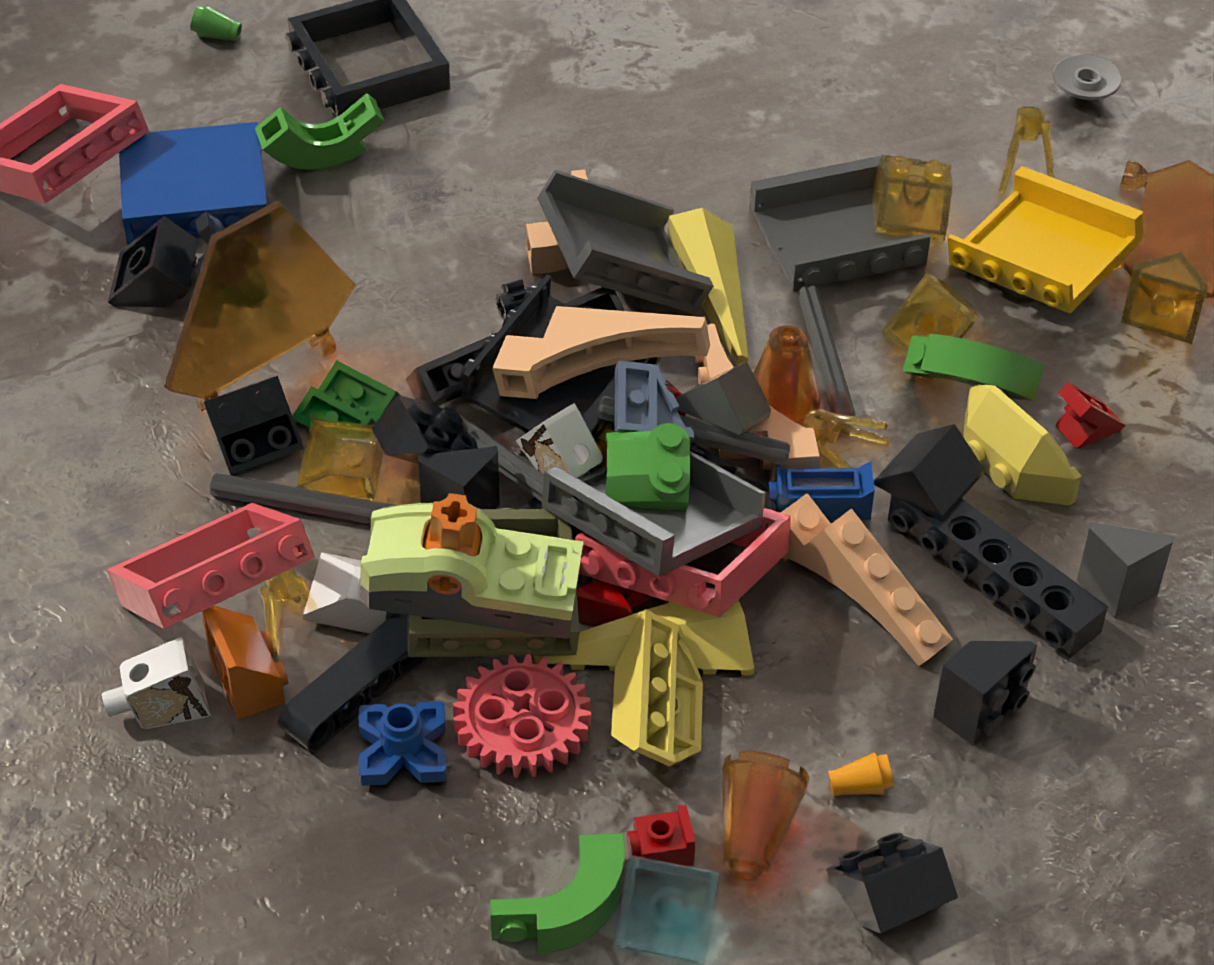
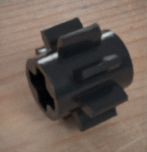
M520 279L501 285L504 293L496 295V306L503 321L510 310H517L520 307L526 292L532 284L524 286L523 280Z

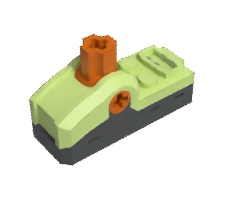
M449 493L444 500L434 501V503L404 504L372 511L369 548L367 555L362 556L360 599L368 609L417 615L431 619L449 620L569 639L583 541L495 528L494 523L486 514L469 504L465 495Z

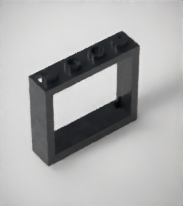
M353 0L287 18L289 32L285 33V38L289 43V51L296 53L301 70L307 71L309 74L312 88L314 91L319 90L324 107L330 108L336 118L366 93L376 100L381 110L450 89L449 62L406 0ZM391 22L419 65L341 86L314 43Z

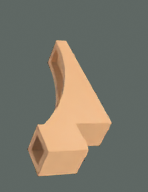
M556 306L543 338L506 335L493 366L500 396L537 399L539 393L550 387L589 371L617 364L618 360L632 361L667 356L707 357L711 345L706 317Z
M707 324L711 345L707 357L693 356L695 363H701V367H698V384L733 368L720 343L715 324ZM770 406L771 413L769 418L747 431L790 444V453L785 464L780 465L760 460L761 470H768L770 481H775L776 465H780V469H813L819 467L820 455L814 429L805 428L795 423ZM717 449L718 457L723 460L753 458Z
M807 493L781 512L791 516L789 552L782 558L785 561L790 559L814 571L849 595L881 623L918 666L926 662L953 640L852 509L833 523H830Z

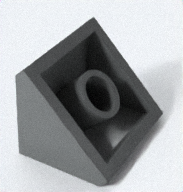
M747 361L702 382L675 398L679 404V411L738 435L744 434L769 418L771 408Z
M1090 522L1077 581L1090 594L1107 605L1108 613L1115 618L1158 595L1172 547L1173 536Z

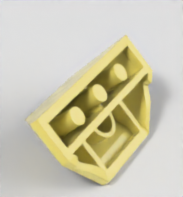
M980 384L970 386L965 411L963 437L980 461L984 472L992 478L998 487L1003 488L1014 499L1069 506L1075 503L1082 476L1075 467H1070L1065 453L1050 433L996 386Z
M645 609L640 614L615 666L611 736L633 751L671 767L697 755L701 751L703 681L692 654L682 641L684 635L680 625Z

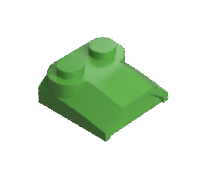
M664 423L656 426L652 431L606 433V496L627 508L687 511L690 486V439L688 433L682 427L673 423Z

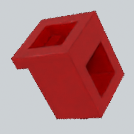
M687 805L678 806L677 811L634 818L633 831H627V845L630 857H638L642 874L694 866L696 841Z

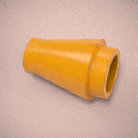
M873 752L838 769L828 771L833 797L839 795H885L884 790L894 788L887 754L876 756V753Z

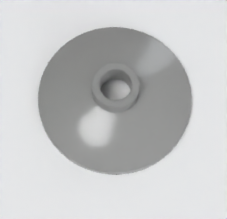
M1073 55L1061 60L1056 65L1054 81L1068 95L1085 100H1099L1110 97L1118 91L1121 84V74L1115 65L1101 57Z

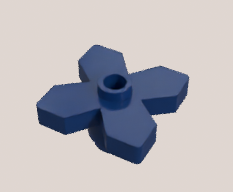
M441 701L419 702L414 708L403 703L394 704L389 708L385 704L361 705L359 707L360 737L373 745L359 754L360 784L364 786L385 785L403 766L421 783L446 781V750L432 742L446 732L444 703Z

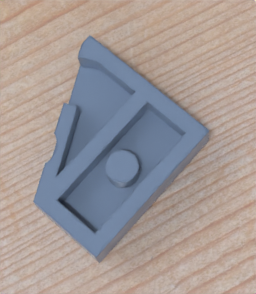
M618 360L615 367V432L652 431L660 424L673 423L679 425L688 433L690 445L694 438L691 426L686 428L677 412L679 404L673 393L666 388V380L659 367L652 364Z

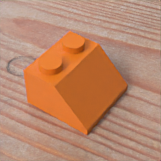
M211 606L201 611L209 657L236 719L239 720L285 704L283 686L289 684L282 662H274L271 657L274 654V648L267 630L260 632L254 618L217 606Z

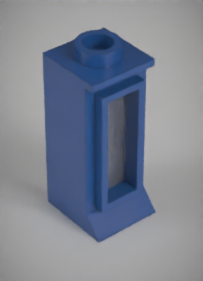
M871 461L860 468L780 469V465H776L775 481H768L769 501H775L776 512L781 513L808 493L828 520H837L850 509L855 512L860 520H871L875 492Z

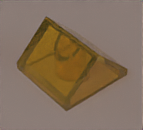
M1182 252L1135 264L1121 323L1192 344L1208 285Z

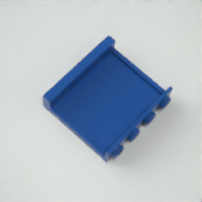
M258 122L148 132L119 152L122 220L127 245L137 239L163 216L195 238H202L198 233L195 220L206 211L223 224L229 235L270 231L261 144L254 129L258 126Z

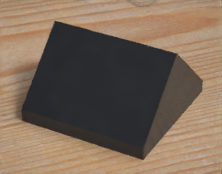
M953 424L917 433L874 479V485L942 521L984 474V468L957 426Z
M497 446L417 456L420 503L442 501L449 493L465 495L467 502L478 509H496L500 505Z

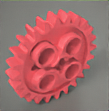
M531 654L525 656L523 663H517L516 658L513 655H509L508 665L503 666L495 658L492 660L493 670L489 671L479 666L477 667L478 679L469 676L465 678L466 689L457 690L458 702L453 703L454 732L458 733L459 746H467V756L469 758L480 755V767L485 768L494 762L496 763V774L498 775L506 767H511L514 778H518L522 768H527L530 775L536 777L537 766L542 765L549 773L553 772V761L555 759L564 765L568 764V751L579 754L580 741L588 740V727H591L590 697H585L586 686L584 684L576 685L575 672L563 676L562 663L550 669L548 668V657H543L538 664H533Z

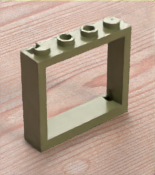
M545 508L480 509L494 523L495 528L572 540L571 524ZM577 592L569 639L442 619H422V616L407 615L408 657L526 656L527 654H531V656L576 655L580 634Z

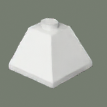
M321 552L304 610L303 620L371 633L388 619L390 612L368 609L360 599L361 560Z

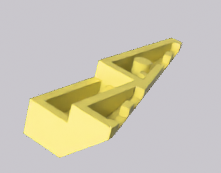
M704 208L669 216L668 238L687 271L709 277L714 285L701 305L710 322L715 324L717 333L736 366L746 361L749 363L735 235L732 225Z
M739 600L721 617L672 602L648 609V611L680 625L684 635L682 641L692 654L697 669H702L703 674H716L717 670H741V674L744 676L754 674L755 667L745 615ZM642 612L580 631L576 655L532 656L533 662L538 664L543 657H548V664H569L572 670H584L585 665L609 666L610 671H615V666Z

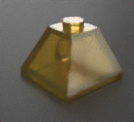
M926 273L881 332L907 354L912 336L929 337V334L963 338L979 317L972 305L952 287Z
M312 418L296 487L374 500L384 451L371 429L373 426Z

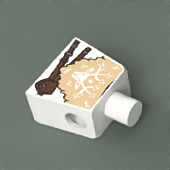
M575 403L545 420L516 440L534 467L543 474L544 471L557 466L575 478H580L589 474L590 469L603 462V456Z
M182 637L123 661L120 665L123 686L102 692L103 704L109 717L132 710L139 725L144 729L211 716L205 682Z

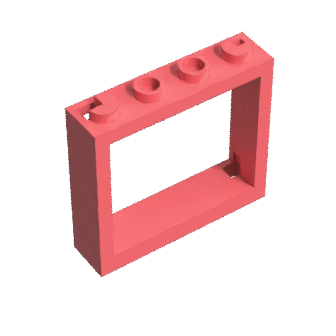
M59 84L0 124V191L46 204L149 132L138 102ZM65 106L67 112L61 115L59 109ZM71 118L93 123L33 165L10 160ZM44 180L46 181V184H47V186H48L47 189H44V187H43V185H44L43 181H44Z
M251 503L107 569V572L122 607L165 629L315 558L301 519ZM256 528L259 535L250 539L247 531ZM175 603L178 613L166 618L162 607H168Z
M764 508L761 528L730 542L746 547V549L718 575L683 565L658 577L582 531L575 537L576 541H583L579 574L721 617L789 552L791 516ZM706 582L714 584L715 590L707 588Z

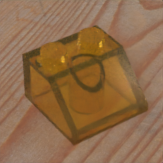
M881 154L872 186L875 232L910 237L912 235L919 236L929 233L931 239L945 241L953 188L951 164L942 163L937 160L927 161L900 155L890 156Z

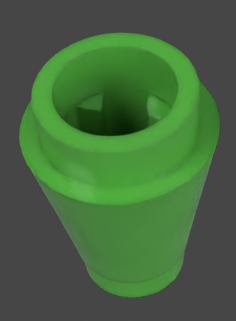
M209 5L205 7L197 6L191 19L190 29L196 32L198 37L237 42L241 34L242 23L236 22V20Z

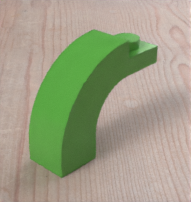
M366 93L340 116L325 123L307 124L300 122L280 107L254 129L262 150L272 158L290 167L313 170L334 167L361 155L367 150L363 139L374 132L385 121L376 100Z
M929 334V337H911L903 372L912 376L947 379L970 385H993L1010 399L1035 401L1044 364L1023 355L984 343L945 335Z
M624 833L579 835V869L572 882L560 892L542 898L490 900L491 939L519 942L526 938H537V954H543L573 947L594 935L610 919L622 895L625 862Z

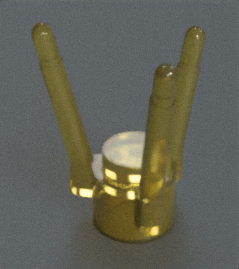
M1026 106L1020 107L1017 110L1015 128L1007 152L1008 158L999 187L1000 193L1006 191L1021 140L1033 142L1041 134L1047 176L1055 178L1050 138L1052 122L1044 120L1045 112L1039 108Z
M813 408L806 415L802 425L805 428L814 429L819 453L839 468L853 467L824 445L827 442L833 444L840 432L884 445L890 444L888 437L844 425L849 424L881 430L887 429V423L872 419L830 413L820 408Z
M294 568L264 581L265 585L259 590L264 601L266 630L274 648V654L271 657L277 655L273 599L276 598L279 601L293 599L295 603H300L302 601L300 594L306 602L309 597L310 590L307 588L303 577L297 576Z

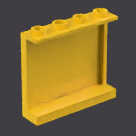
M1021 166L1014 173V192L965 239L951 234L947 237L949 265L1071 314L1143 240V211Z

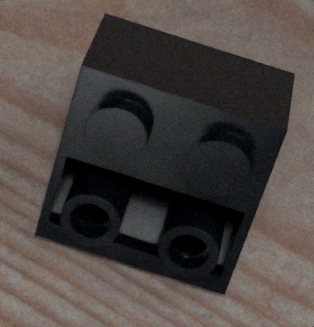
M272 376L202 401L230 475L304 449L278 376Z
M397 395L371 428L385 455L418 464V455L478 448L476 442L467 434L462 425L463 420L456 411L449 407L440 408L430 405L420 398L414 400Z
M969 641L942 666L933 717L972 746L985 734L987 736L994 734L1001 725L1004 716L1011 710L1017 712L1021 709L1030 695L1027 687L1036 669L1033 661L1037 645L1031 641Z
M892 833L878 839V846L866 851L854 850L847 852L839 857V863L826 868L828 877L860 925L878 933H883L958 898L943 848L923 842L922 839L904 836L902 833Z

